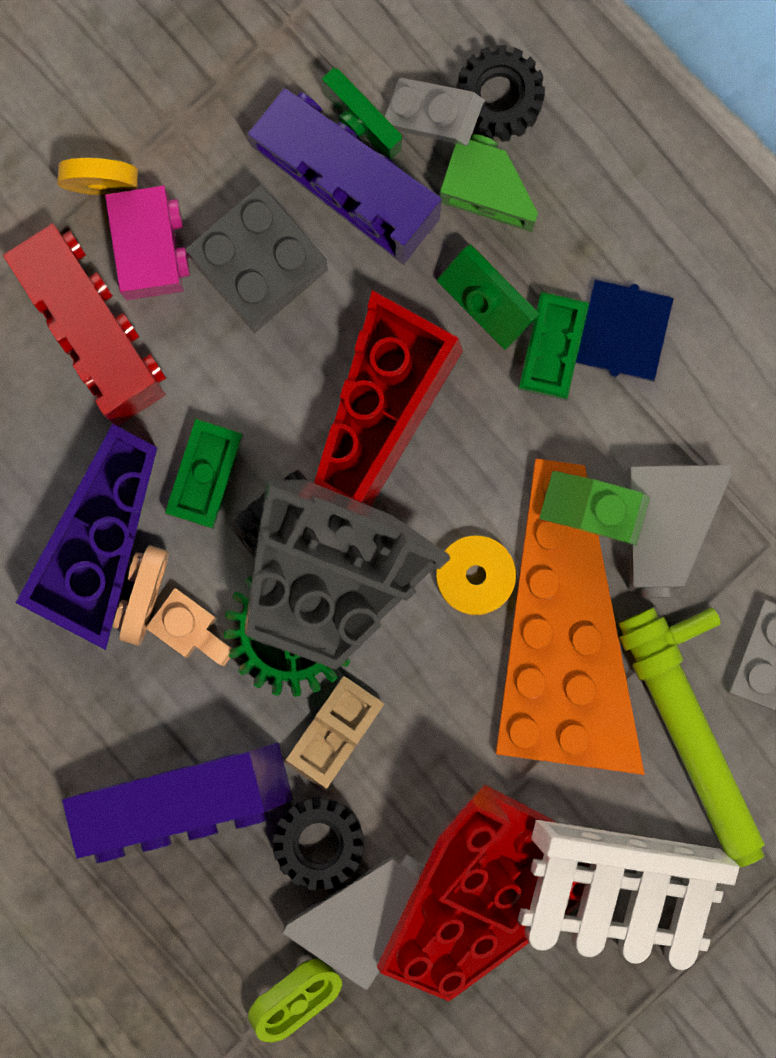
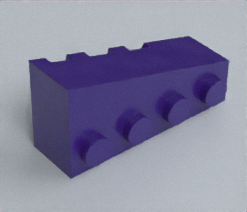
M284 88L249 131L248 138L251 147L404 265L440 220L442 198L399 169L389 158L379 152H375L362 143L359 136L341 122L335 124L321 114L322 108L309 96L302 92L296 96Z
M114 424L111 425L15 603L106 650L157 447Z
M277 742L245 753H235L202 762L198 765L185 766L155 774L151 777H143L62 799L76 859L94 855L97 864L126 856L124 850L126 846L140 843L142 852L171 845V835L187 832L190 841L219 833L217 828L219 823L234 820L236 829L265 822L264 812L292 801L293 796L280 745Z

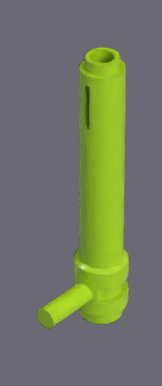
M652 607L618 623L623 635L619 636L624 650L630 649L635 659V662L631 665L638 680H644L725 854L740 866L739 868L748 866L765 856L762 850L765 843L682 668L681 663L684 658L678 645L721 624L719 615L711 607L669 627L665 617L659 618L655 608Z

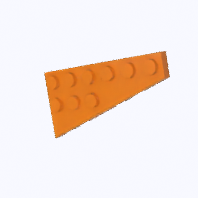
M536 458L534 460L495 754L645 775L599 536L539 519L552 472L557 471L587 478L585 465Z

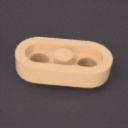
M149 545L144 554L140 552L135 553L128 574V580L135 582L129 601L121 600L113 623V628L121 630L120 641L136 646L141 645L165 574L169 557L168 550Z

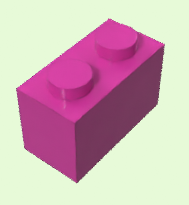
M164 185L106 194L119 289L124 299L127 301L184 292L182 277L190 276L188 255L185 251L186 247L177 248L174 229L183 228L179 200H170Z

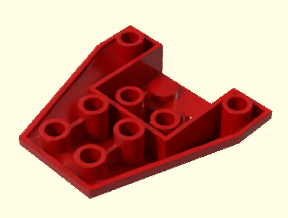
M484 785L438 837L376 966L379 972L450 1002L529 944L525 937V925L520 924L518 917L521 908L530 909L538 876H534L531 872L533 859L543 860L544 853L532 841L531 837L536 820L556 822L540 812ZM578 862L577 866L590 867L591 863ZM573 881L565 915L570 914L580 905L585 883Z

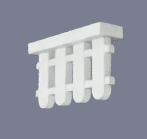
M536 820L531 839L544 853L543 860L533 859L531 872L534 876H538L531 907L530 909L521 908L518 921L521 925H525V937L537 950L550 949L556 944L560 931L573 932L572 943L578 952L585 957L598 955L603 950L607 937L619 939L618 949L630 963L637 964L645 961L651 953L653 944L665 945L664 956L675 969L685 970L695 963L699 950L708 951L710 939L703 935L712 902L721 903L724 892L719 887H716L717 883L735 885L740 866L718 848ZM578 862L591 863L590 867L577 866ZM625 869L637 870V873L630 874L624 873ZM671 876H676V877H682V878H683L682 881H676V880H670V879H671ZM573 881L585 883L577 916L564 914ZM620 888L632 890L623 923L611 921ZM666 895L678 897L669 930L658 928Z

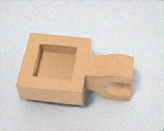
M175 588L149 622L146 629L186 658L197 647L221 666L225 667L230 660L229 654L232 647L209 631L217 618Z

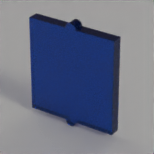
M595 279L576 364L608 371L612 378H616L621 374L654 382L674 298L639 290L637 284L626 287Z

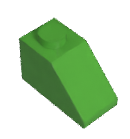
M476 134L471 135L467 146L456 144L441 187V204L532 232L538 212L507 152L498 149L496 141Z
M553 471L539 519L637 546L650 497L639 491L595 479Z

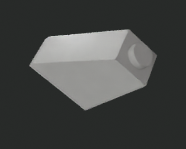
M731 465L630 467L625 471L626 488L645 493L650 497L637 546L627 544L628 589H641V598H671L672 588L685 586L732 475Z
M392 855L292 917L282 933L367 991L379 973L376 966L425 866L409 855H406L403 861Z

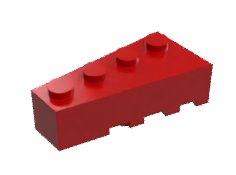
M52 223L5 253L3 257L36 309L46 318L45 322L56 341L74 361L72 366L82 382L88 387L93 396L98 398L95 402L103 415L114 425L119 426L166 396L159 383L167 378L151 354L142 358L132 342L140 337L124 312L115 317L105 301L112 298L113 295L96 271L88 276L80 264L79 260L87 255L72 232L68 231L61 235Z
M373 290L367 305L368 312L362 331L359 332L354 348L355 354L348 378L344 381L339 397L341 400L334 424H331L314 480V484L370 507L373 505L463 352L458 337Z

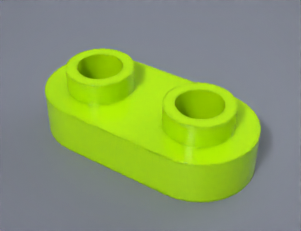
M321 959L305 961L269 991L256 999L249 1010L248 1021L261 1041L267 1043L281 1041L333 1002L341 991L342 980L337 971Z

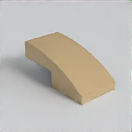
M343 676L284 763L325 791L374 721L384 703Z

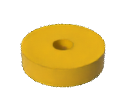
M72 158L63 160L58 164L57 185L68 191L90 195H106L137 190L138 168L129 163L102 158Z
M475 535L461 538L445 550L451 559L440 569L437 568L436 582L441 596L449 606L463 614L484 615L495 611L508 600L515 586L516 569L511 555L503 545L489 537ZM478 566L484 570L485 580L482 584L473 585L467 580L466 573L469 568Z

